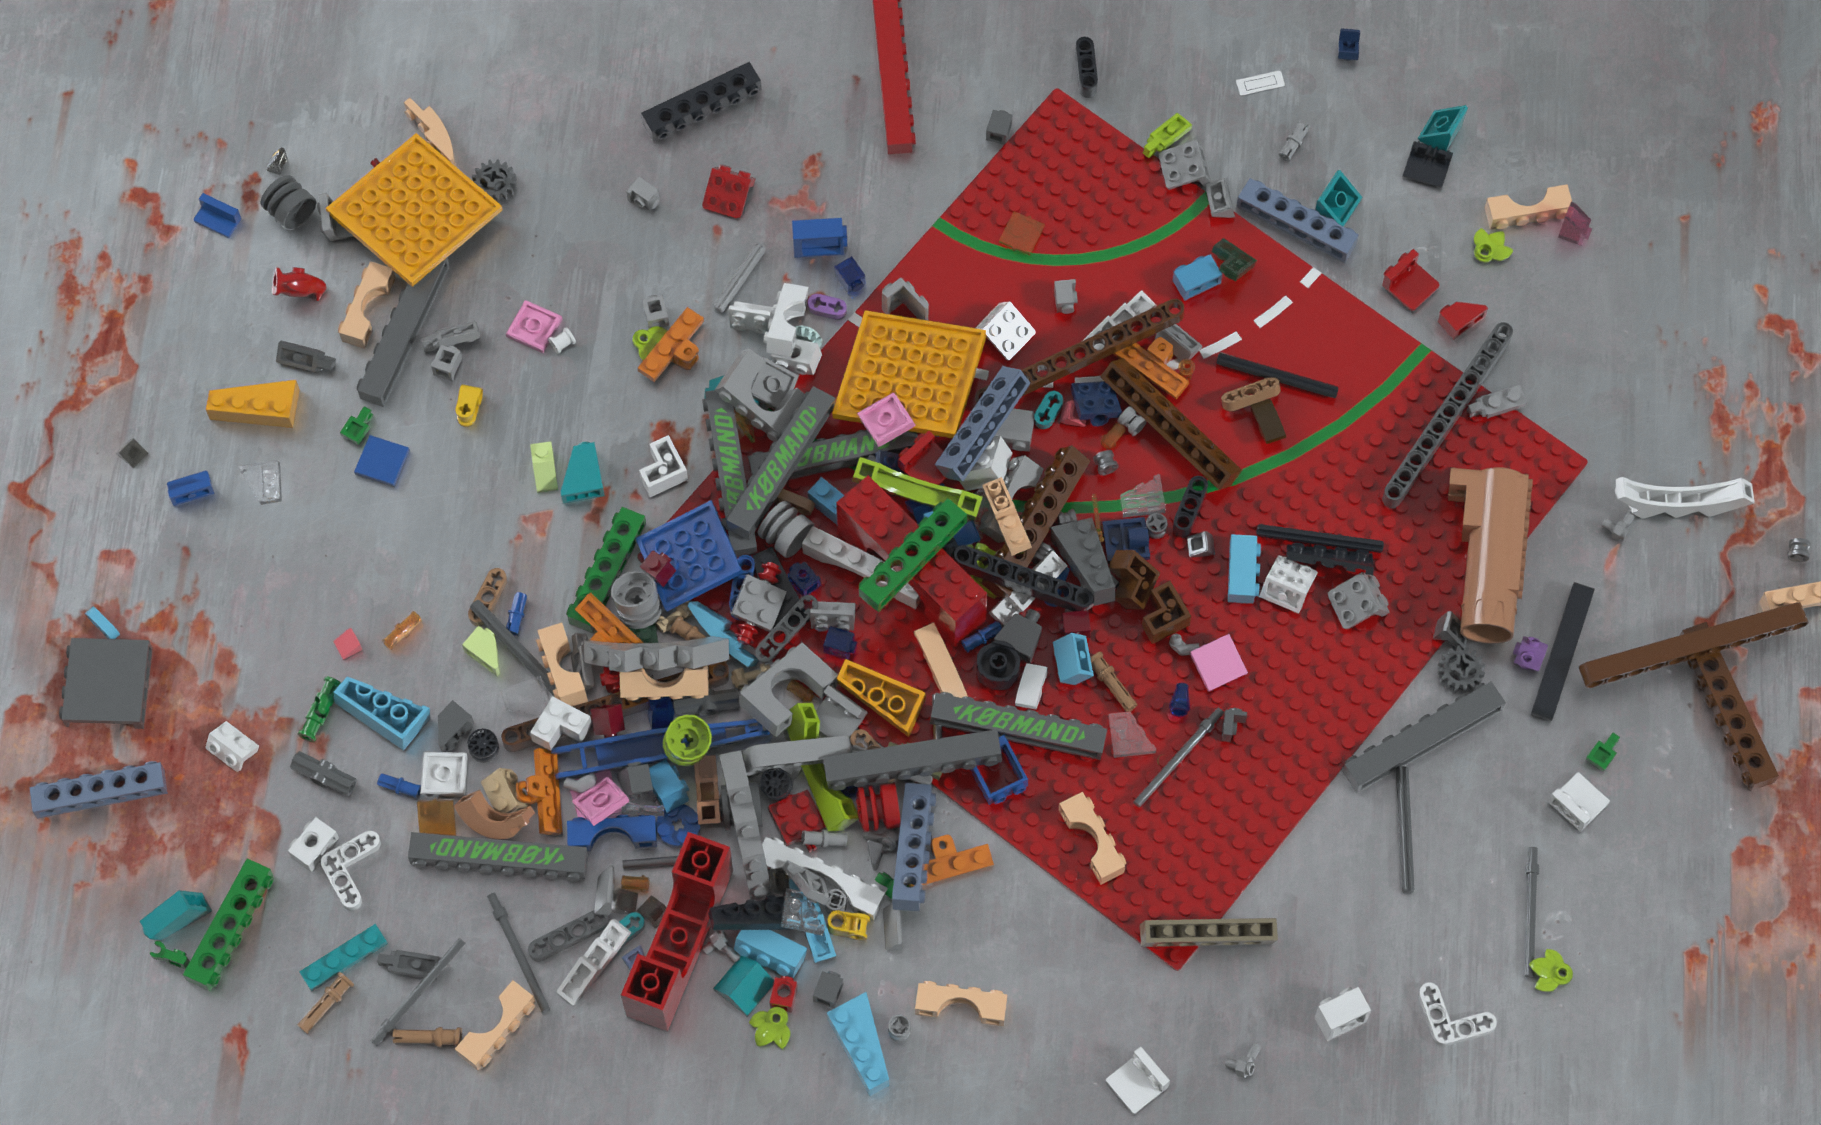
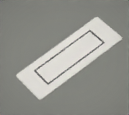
M1280 70L1236 80L1241 96L1285 86Z

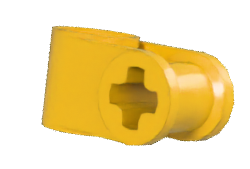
M463 384L460 386L455 412L457 414V421L461 426L469 427L475 423L478 409L482 402L483 388Z
M836 910L829 914L827 928L835 936L848 937L854 940H866L867 923L870 922V916ZM839 919L843 924L840 927H835L831 922Z

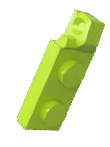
M1176 113L1150 134L1147 144L1144 146L1143 154L1150 158L1157 151L1166 150L1192 129V124L1179 113Z

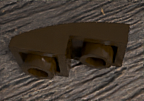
M1271 399L1250 405L1251 411L1258 423L1259 431L1266 444L1286 438L1281 420Z

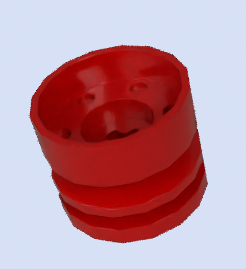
M895 782L880 784V794L875 795L872 785L868 786L869 796H865L863 787H858L856 806L858 820L863 828V832H869L868 822L873 821L874 831H877L879 828V820L884 821L886 829L900 827L901 821Z

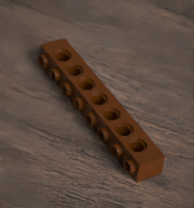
M1124 358L1112 361L1101 378L1219 490L1233 484L1243 471Z
M1074 446L1060 448L1055 453V460L1045 470L1043 480L1036 485L1034 495L1025 503V510L1019 516L1032 548L1017 553L1014 557L1011 555L1005 542L1003 547L994 556L1028 567L1090 463V460ZM997 568L998 573L1004 576L1003 570ZM1017 575L1018 580H1020L1022 576ZM984 579L981 582L984 587L999 599L1009 597L1013 592L1012 589Z
M1707 622L1682 630L1680 635L1708 628ZM1721 652L1688 660V666L1691 670H1694L1697 676L1696 682L1698 687L1703 689L1706 695V704L1709 708H1712L1715 714L1714 721L1723 731V740L1727 747L1730 746L1733 753V762L1736 766H1739L1742 772L1741 778L1746 786L1748 785L1750 791L1775 783L1779 775ZM1704 665L1710 666L1713 671L1705 670ZM1713 684L1719 685L1722 688V690L1718 691L1714 689ZM1721 704H1728L1731 710L1724 709ZM1731 723L1738 724L1740 729H1734ZM1740 742L1747 743L1749 748H1743L1740 745ZM1749 762H1755L1758 768L1751 767Z

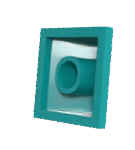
M1463 105L1434 110L1420 133L1418 140L1428 146L1432 145L1433 148L1437 146V150L1447 151L1463 125L1468 107Z
M1337 170L1317 200L1315 210L1320 215L1332 218L1339 225L1344 226L1363 197L1342 171Z
M740 956L741 958L732 965L713 990L748 1017L773 987L774 979L758 962Z

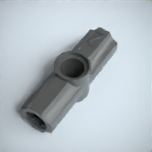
M737 688L720 691L709 689L708 695H704L703 698L699 699L691 698V696L673 699L676 717L693 714L710 716L721 710L740 708Z
M299 751L294 755L290 765L292 770L309 777L312 782L323 788L329 787L346 796L352 794L355 789L357 779L338 770L335 765L326 760L320 759L319 761Z

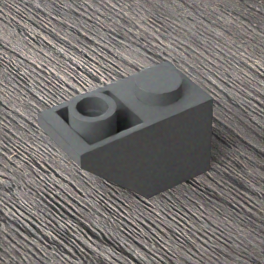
M453 700L438 715V738L441 752L453 750L463 734L467 735L472 730L474 724L472 716Z
M641 762L629 763L628 766L622 767L623 770L617 773V779L627 796L645 794L653 790L648 764L641 765Z

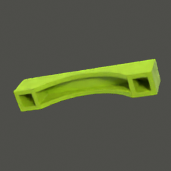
M861 457L858 460L852 482L859 483L869 475L886 493L935 508L939 502L943 503L949 498L967 514V519L973 521L977 517L982 501V496L919 480Z
M797 703L790 708L789 711L793 713L792 721L786 730L791 741L819 738L820 720L813 703ZM823 763L801 765L828 832L843 831L859 819L851 798L844 795L840 790L828 789Z

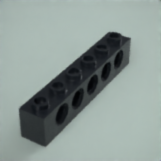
M749 61L642 112V123L653 142L658 139H664L670 133L681 131L691 123L700 122L712 113H719L729 105H736L742 99L756 95L762 90L761 80ZM724 93V95L718 96L717 94ZM683 110L688 111L687 113H681ZM664 119H670V120L667 121V122H663V121H662V120H664Z

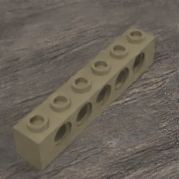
M1276 918L1145 920L1140 924L1141 947L1273 944L1278 940Z

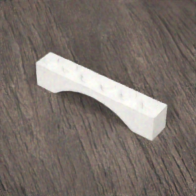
M814 526L811 527L802 543L804 554L820 562L845 568L864 578H869L880 562L884 563V561ZM879 581L877 585L880 587H884L887 585V583L885 581ZM908 583L894 596L898 601L914 609L918 607L921 601L919 595Z
M765 838L762 846L769 873L771 872L775 875L786 873L783 869L786 861L795 863L824 877L825 881L843 891L853 912L868 915L870 920L874 922L885 900V892H883L881 887L875 884L868 885L856 875L852 874L849 876L843 873V870L837 866L832 865L830 867L825 865L818 857L812 856L810 858L804 855V852L799 848H789L777 838Z

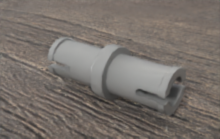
M1299 121L1292 134H1289L1286 138L1287 142L1279 152L1280 157L1284 155L1283 160L1290 161L1296 149L1301 147L1302 139L1310 129L1309 125L1304 127L1306 122Z
M803 830L801 842L802 845H821V847L825 848L828 845L846 847L848 837L845 832L834 833L828 832V830H822L821 832Z

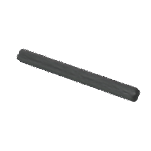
M480 600L474 601L470 609L554 696L553 690L556 687L555 684L550 685L547 676L549 672Z
M1401 766L1397 767L1396 778L1402 892L1413 893L1415 888L1408 767Z

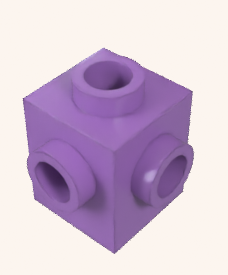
M1523 636L1521 643H1516L1512 653L1516 655L1514 663H1517L1524 669L1539 671L1548 645L1540 642L1535 637Z

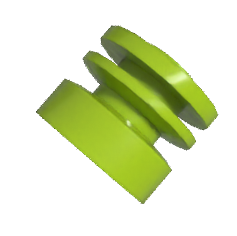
M695 715L677 717L670 723L663 737L665 755L671 762L679 766L697 764L704 758L711 745L712 734L710 728L703 719ZM684 738H687V741L691 742L688 747H686L684 743H681Z

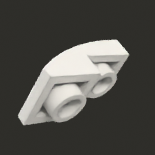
M1026 663L1018 688L1015 706L1037 709L1042 696V686L1048 673L1047 667Z

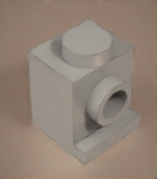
M638 177L626 191L628 201L631 203L634 200L641 208L645 207L651 210L659 204V190L641 177Z
M1075 279L1054 281L1057 313L1069 314L1074 312V303H1077Z
M651 295L646 299H642L648 328L650 329L653 326H669L663 295Z
M441 345L431 365L433 375L453 381L462 360L461 352L454 346L449 345L447 347Z

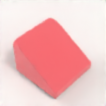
M1070 400L1063 404L1060 422L1085 427L1086 420L1079 419L1074 401Z
M352 628L346 630L333 641L343 660L362 651V647Z

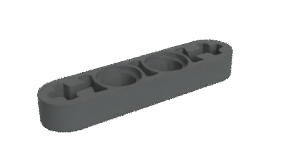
M803 596L757 646L755 655L759 662L770 663L809 621V608L804 612L807 615L806 618H803L801 613L795 610L799 608L802 611L805 607L803 602H810L811 600L813 601V609H818V602L814 596ZM793 615L798 616L800 624L797 627H791L788 624L789 617ZM778 631H782L786 635V639L782 643H777L773 639L774 634ZM768 640L778 647L776 651L773 647L769 650V658L766 656L760 657V650H766L770 646V644L766 643Z
M595 910L533 940L528 946L530 957L534 961H543L603 931L609 922L607 915L595 914ZM594 917L603 918L602 924L593 923L595 921ZM586 920H588L589 924H591L590 931L588 930V926L585 923ZM576 925H581L585 928L584 933L580 936L572 933V929ZM556 935H561L565 938L564 943L560 946L552 943V939ZM547 940L549 942L550 947L552 948V950L550 951L548 950V946L545 947V941ZM536 946H539V948L545 947L542 949L541 955H538V953L533 954Z

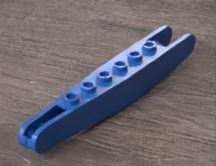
M756 719L707 724L712 734L709 749L770 735V732L767 729L763 730L762 725ZM745 727L746 734L726 738L725 729ZM668 728L635 732L552 748V754H563L580 750L583 769L557 773L555 777L556 779H566L567 777H578L588 773L595 774L607 770L623 769L622 767L628 766L629 763L641 762V765L661 762L665 759L669 760L663 749V737ZM684 738L681 743H684L686 747H688L691 742H688L687 738ZM595 747L598 766L587 768L584 749Z

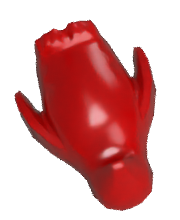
M292 267V272L282 273L280 268H275L272 280L273 295L284 294L289 297H306L315 294L316 301H319L322 294L326 291V283L313 275L305 273V268Z

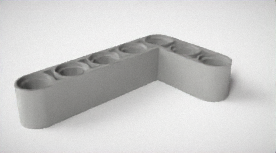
M836 736L754 745L741 753L747 778L750 779L767 769L824 763L823 757L852 752L849 736Z

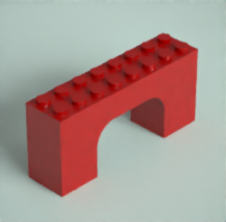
M869 475L836 502L838 533L850 545L872 556L877 552L885 561L889 558V553L895 547L899 548L904 543L903 540L908 533H914L919 528L918 524ZM924 536L921 539L927 542L930 541L932 538L929 536ZM943 549L908 582L925 605V620L929 624L934 623L939 634L954 649L961 644V640L969 637L986 622L987 592ZM909 551L906 553L908 556L911 557L917 555V553L914 551ZM900 566L892 567L896 572L902 570Z
M690 832L687 833L672 869L673 889L667 908L647 955L637 954L621 993L627 1017L665 1031L669 1030L711 927L708 915L709 909L720 905L734 871L729 846Z

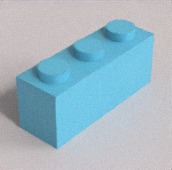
M1231 534L1228 602L1253 604L1255 596H1259V583H1256V576L1260 575V564L1256 563V556H1260L1261 544L1257 543V536Z
M741 930L736 937L734 950L741 956L748 957L758 962L761 966L776 971L781 976L794 978L807 952L806 947L772 930Z

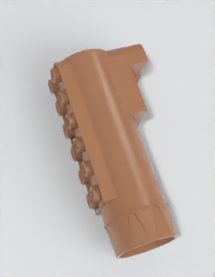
M1493 467L1483 470L1451 468L1448 501L1465 502L1462 541L1469 542L1464 596L1461 605L1460 633L1465 638L1480 643H1504L1513 638L1515 615L1517 614V599H1522L1533 479H1529V474H1522L1509 468Z

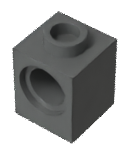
M993 110L986 129V140L1005 145L1011 130L1013 115L1004 110Z
M822 971L813 993V1002L834 1009L844 985L843 978H840L841 975L833 971H828V973Z

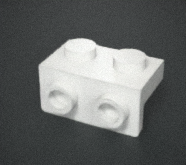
M226 721L209 733L205 747L211 754L226 763L227 766L239 772L242 769L243 762L258 751L259 745Z

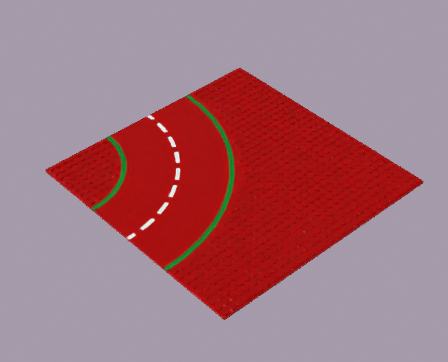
M1056 88L821 349L822 356L814 375L799 374L794 389L798 388L805 394L810 392L814 386L835 397L836 403L864 312L871 311L885 314L882 311V290L889 283L893 284L899 278H902L905 282H910L918 296H923L929 304L928 321L976 328L999 303L1010 301L1036 332L1010 360H1006L986 337L960 427L976 405L975 395L977 391L990 385L1002 366L1022 370L1083 341L1108 315L1111 317L1124 303L1128 304L1141 290L1157 306L1171 299H1179L1183 302L1184 318L1177 325L1199 342L1202 348L1187 363H1183L1173 354L1167 366L1188 380L1189 385L1177 399H1174L1147 378L1145 379L1243 470L1231 486L1219 490L1148 422L1137 435L1133 436L1128 432L1126 426L1123 427L1117 422L1118 418H1109L1105 425L1099 427L1093 426L1090 419L1086 420L1085 427L1061 423L1062 409L1049 428L1040 429L1034 423L1030 451L1010 449L1012 452L1010 461L1015 457L1025 455L1042 467L1044 470L1037 482L1038 484L1043 480L1045 470L1055 460L1054 455L1060 448L1072 445L1090 460L1060 512L1067 513L1068 510L1074 509L1077 521L1087 518L1093 519L1105 558L1106 550L1102 521L1145 517L1146 522L1149 515L1153 513L1164 515L1167 519L1166 533L1159 539L1149 537L1150 560L1146 561L1160 572L1154 588L1171 581L1191 614L1190 626L1174 634L1181 635L1182 641L1186 644L1199 643V648L1229 634L1248 673L1208 692L1191 655L1181 656L1170 647L1171 635L1154 644L1149 640L1142 628L1143 617L1157 611L1150 597L1144 610L1125 609L1116 600L1095 605L1088 610L1091 633L1090 638L1086 639L1089 654L1092 657L1098 652L1103 653V658L1109 666H1113L1114 674L1138 704L1132 711L1126 713L1107 685L1097 679L1098 675L1094 670L1093 677L1076 685L1060 682L1053 642L1064 637L1063 633H1059L1058 621L1062 620V613L1065 612V608L1059 606L1051 607L1045 604L1043 600L1035 598L1019 615L1025 617L1029 609L1035 610L1040 614L1036 623L1042 627V633L1031 664L1047 667L1048 673L1042 686V696L1037 709L1015 706L1018 688L1026 666V662L1020 660L1018 679L1009 689L993 690L979 682L976 672L977 655L980 649L992 643L995 637L989 639L987 644H981L968 653L964 650L962 644H959L954 649L942 636L941 638L968 697L978 702L991 701L997 706L1002 707L1006 705L1014 706L1017 710L1021 711L1034 710L1044 716L1049 714L1057 715L1063 720L1076 719L1081 721L1082 724H1099L1107 729L1101 760L1008 741L1028 778V787L1022 793L1017 795L1013 793L1007 796L1003 802L989 805L970 769L966 770L963 768L955 769L950 773H942L939 780L933 778L931 783L1141 944L1140 924L1145 920L1223 918L1346 764L1345 761L1355 754L1446 641L1433 639L1438 619L1448 611H1452L1461 621V605L1464 596L1469 542L1462 541L1465 502L1448 501L1451 468L1483 470L1501 467L1513 469L1522 474H1529V479H1533L1528 538L1586 467L1588 461L1517 410L1490 418L1482 417L1481 414L1469 417L1467 412L1468 405L1475 403L1477 398L1492 393L1481 385L1401 504L1396 508L1386 507L1382 501L1385 487L1456 385L1463 372L1236 212H1234L1235 217L1233 218L1212 217L1207 192L1193 182L1168 190L1159 158L1154 155L1150 158L1146 157L1143 154L1144 148L1068 94ZM1211 255L1222 273L1221 284L1184 301L1173 282L1174 271L1181 265L1193 263L1200 256ZM1075 279L1077 303H1074V312L1069 314L1057 313L1054 281ZM901 304L890 313V315L918 319L904 304ZM1172 308L1170 310V313L1172 314H1178L1180 312L1178 308ZM1153 317L1151 321L1153 323H1159L1161 319L1159 317ZM1135 326L1132 330L1140 332L1142 327ZM1156 334L1137 342V344L1147 351L1148 347L1155 340ZM1079 352L1075 357L1082 359L1085 357V354ZM1222 352L1339 387L1336 398H1331L1279 382L1280 393L1269 399H1271L1278 413L1286 438L1266 444L1259 431L1258 423L1251 411L1250 405L1235 411H1226L1223 409L1221 400L1222 395L1266 378L1218 365L1216 363L1217 357ZM1111 354L1028 393L1019 399L1013 409L1033 411L1035 414L1045 395L1050 391L1059 392L1063 396V404L1073 400L1070 390L1071 383L1104 381L1101 375L1112 361L1119 358ZM1060 361L1056 366L1063 368L1066 366V363ZM1041 370L1037 373V375L1040 377H1044L1047 375V372L1045 370ZM1465 381L1469 385L1474 384L1472 381ZM1116 393L1123 413L1130 405ZM1459 396L1455 397V399L1458 401L1463 400V398ZM1054 398V400H1050V408L1053 406L1054 403H1057L1056 398ZM769 407L766 411L772 412L775 410ZM1047 412L1043 417H1040L1041 422L1047 420ZM831 413L814 441L821 438H835L840 434H855L859 430L867 429L863 423L835 419ZM1444 413L1445 416L1452 417L1451 413ZM754 426L739 441L746 485L752 476L748 456L760 451L764 453L769 452L773 443L762 429ZM1433 429V431L1436 433L1442 432L1440 429ZM939 436L935 437L934 442L944 451L953 438ZM1422 445V447L1425 449L1431 448L1429 445ZM1112 450L1114 453L1113 459L1118 463L1119 468L1110 474L1100 475L1098 473V465L1094 463L1093 457L1102 451ZM1410 461L1413 465H1420L1418 461ZM856 466L791 479L787 481L783 489L808 498V491L822 477L845 495L858 484L852 482ZM713 470L667 522L710 500L714 503L722 521V518H725V511H720L718 498H722V493L717 491L715 478H719L718 471ZM1194 476L1206 478L1208 489L1206 498L1189 536L1205 531L1213 536L1215 555L1189 557L1187 537L1180 538L1173 533L1174 517L1189 481ZM1400 477V480L1404 482L1409 481L1406 477ZM946 478L942 482L946 487L966 491L960 481ZM1200 486L1193 487L1196 491L1203 490ZM1035 487L1018 489L1015 492L1012 501L1018 516L1022 515L1025 510V503L1034 495ZM984 489L967 490V492L982 496L977 517L974 520L981 540L972 543L975 549L977 543H982L988 546L989 549L997 552L1003 547L1005 542L997 543L979 530L982 523L981 518L990 507ZM1395 493L1388 494L1392 498L1398 497ZM889 495L916 522L914 515L907 509L905 501L908 499ZM773 503L765 517L778 504ZM1192 504L1186 505V508L1194 509L1195 506ZM815 507L811 515L806 516L814 523L816 528L848 543L838 533V526ZM1057 518L1051 527L1058 526ZM762 520L754 532L757 553L770 547L774 549L799 599L805 595H812L817 599V602L855 603L854 630H849V632H838L834 629L817 631L811 628L810 620L771 662L774 663L777 659L781 660L792 647H797L803 643L837 674H839L845 659L923 691L926 694V700L908 737L839 684L836 687L837 690L868 712L858 726V729L867 731L883 748L888 747L890 742L901 745L902 743L907 744V742L915 743L934 740L933 724H930L933 709L932 695L941 692L914 634V631L929 625L925 620V605L921 600L918 607L914 609L893 597L878 613L859 596V584L864 577L845 568L820 562L804 554L803 548L792 557L785 558L775 550V543L770 545L766 543V539L764 540L758 536ZM1183 522L1178 523V525L1182 528L1188 526L1186 523ZM1258 524L1383 541L1384 548L1382 553L1370 551L1369 553H1373V576L1377 578L1380 584L1378 587L1380 593L1388 601L1389 605L1387 607L1390 613L1383 617L1374 614L1349 629L1343 628L1330 602L1328 592L1359 573H1366V570L1356 569L1355 572L1346 571V568L1341 565L1330 568L1322 565L1320 561H1316V564L1294 561L1309 566L1318 572L1299 613L1259 597L1265 579L1279 555L1286 557L1287 544L1302 543L1308 547L1319 544L1260 537L1256 534ZM1050 528L1049 532L1043 540V543L1052 547L1055 550L1056 554L1063 560L1059 550L1051 542ZM1231 534L1257 536V543L1261 544L1260 556H1256V563L1260 564V575L1256 576V583H1259V596H1255L1253 604L1228 602ZM1322 545V546H1325L1327 549H1335V548H1336V547H1333V546ZM1346 548L1348 551H1355V552H1356L1355 549H1348V548ZM640 551L637 555L638 561L643 563L644 558ZM877 552L873 555L874 557L885 562V560ZM1065 560V564L1070 569L1066 582L1081 587L1080 581L1073 575L1070 566ZM1031 561L1027 568L1033 569L1036 565ZM744 565L741 568L742 570L746 571L749 570L751 567L748 565ZM1110 571L1111 575L1120 583L1121 579ZM733 579L691 599L692 602L698 601L733 622L729 629L733 633H740L741 630L738 628V625L746 623L743 620H736L730 615L729 601ZM987 596L986 622L978 629L981 630L996 621L989 612L1002 598L999 599L997 597L993 599ZM812 600L810 602H803L805 611L808 608L812 609ZM754 626L758 634L752 636L755 642L749 643V645L756 650L757 646L769 632ZM783 633L773 639L777 643H782L786 639V635ZM770 640L766 642L770 646L766 650H760L761 655L767 658L770 657L769 650L772 647L775 651L778 649ZM795 680L803 687H805L807 690H809L812 694H814L816 697H818L820 700L824 701V699L826 698L825 696L823 699H821L806 684H804L801 681ZM1217 708L1222 709L1224 713L1225 710L1230 708H1239L1247 712L1245 723L1237 722L1236 735H1232L1230 742L1221 741L1223 714L1214 724V729L1209 734L1206 733L1140 808L1133 803L1200 728V723L1205 718L1208 719ZM942 727V738L971 734V732ZM1003 752L1001 753L1002 762H998L994 766H977L991 793L1018 781ZM1081 792L1084 793L1085 797H1090L1092 800L1094 813L1096 816H1101L1105 824L1104 830L1106 834H1111L1116 844L1114 848L1117 853L1121 852L1126 860L1124 873L1103 884H1100L1090 866L1091 859L1098 850L1096 840L1089 832L1083 829H1069L1059 812V803ZM1158 946L1145 948L1171 968L1179 971L1199 946Z

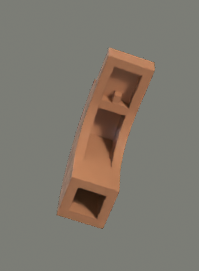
M707 755L697 764H694L698 825L721 823L716 755Z
M480 790L463 796L454 805L461 819L472 830L492 839L514 837L522 827L530 822L529 819L535 813L531 805L513 813L498 812L488 804Z

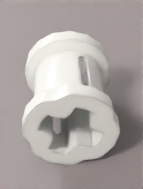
M567 327L555 337L548 338L550 345L557 354L561 353V350L568 345L576 343L574 336Z

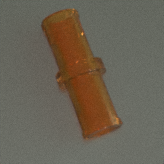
M412 611L401 623L395 625V629L382 639L384 645L392 650L403 638H407L410 635V631L422 622L421 617L415 611Z

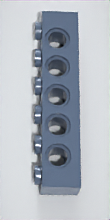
M1250 178L1238 196L1236 207L1344 263L1357 244L1359 234L1353 229L1345 228L1334 219L1326 218L1320 215L1318 211L1301 205L1299 201L1283 196L1280 191L1266 187L1261 181H1255ZM1262 198V199H1265L1266 201H1265V202H1261V201H1259L1258 199ZM1276 208H1282L1284 211H1278ZM1295 217H1299V218H1301L1302 220H1301V221H1297V220H1295L1294 218H1295ZM1312 227H1319L1321 230H1314ZM1331 236H1336L1339 239L1334 240L1331 238Z
M1002 366L935 463V466L945 478L961 482L965 480L1030 385L1029 380L1021 370Z
M150 761L138 767L133 765L125 766L122 770L117 771L104 770L101 774L96 775L83 774L76 779L62 778L50 784L41 782L34 787H29L32 811L37 819L168 794L165 770L161 762L157 763L156 761ZM147 777L145 782L137 783L139 778ZM119 781H125L122 787H115ZM103 785L101 791L94 792L96 786ZM81 789V793L79 795L72 796V793L75 790ZM53 794H60L56 800H50Z
M905 783L892 893L893 910L920 911V903L925 902V890H922V885L927 884V870H924L925 864H929L930 851L926 850L927 845H931L932 832H929V825L933 826L934 812H931V806L935 807L936 793H932V785ZM922 807L923 809L916 810L915 808ZM915 826L921 827L919 829H913V827ZM914 845L919 846L918 848H910ZM916 865L914 868H909L908 866ZM909 884L915 885L913 887H906Z

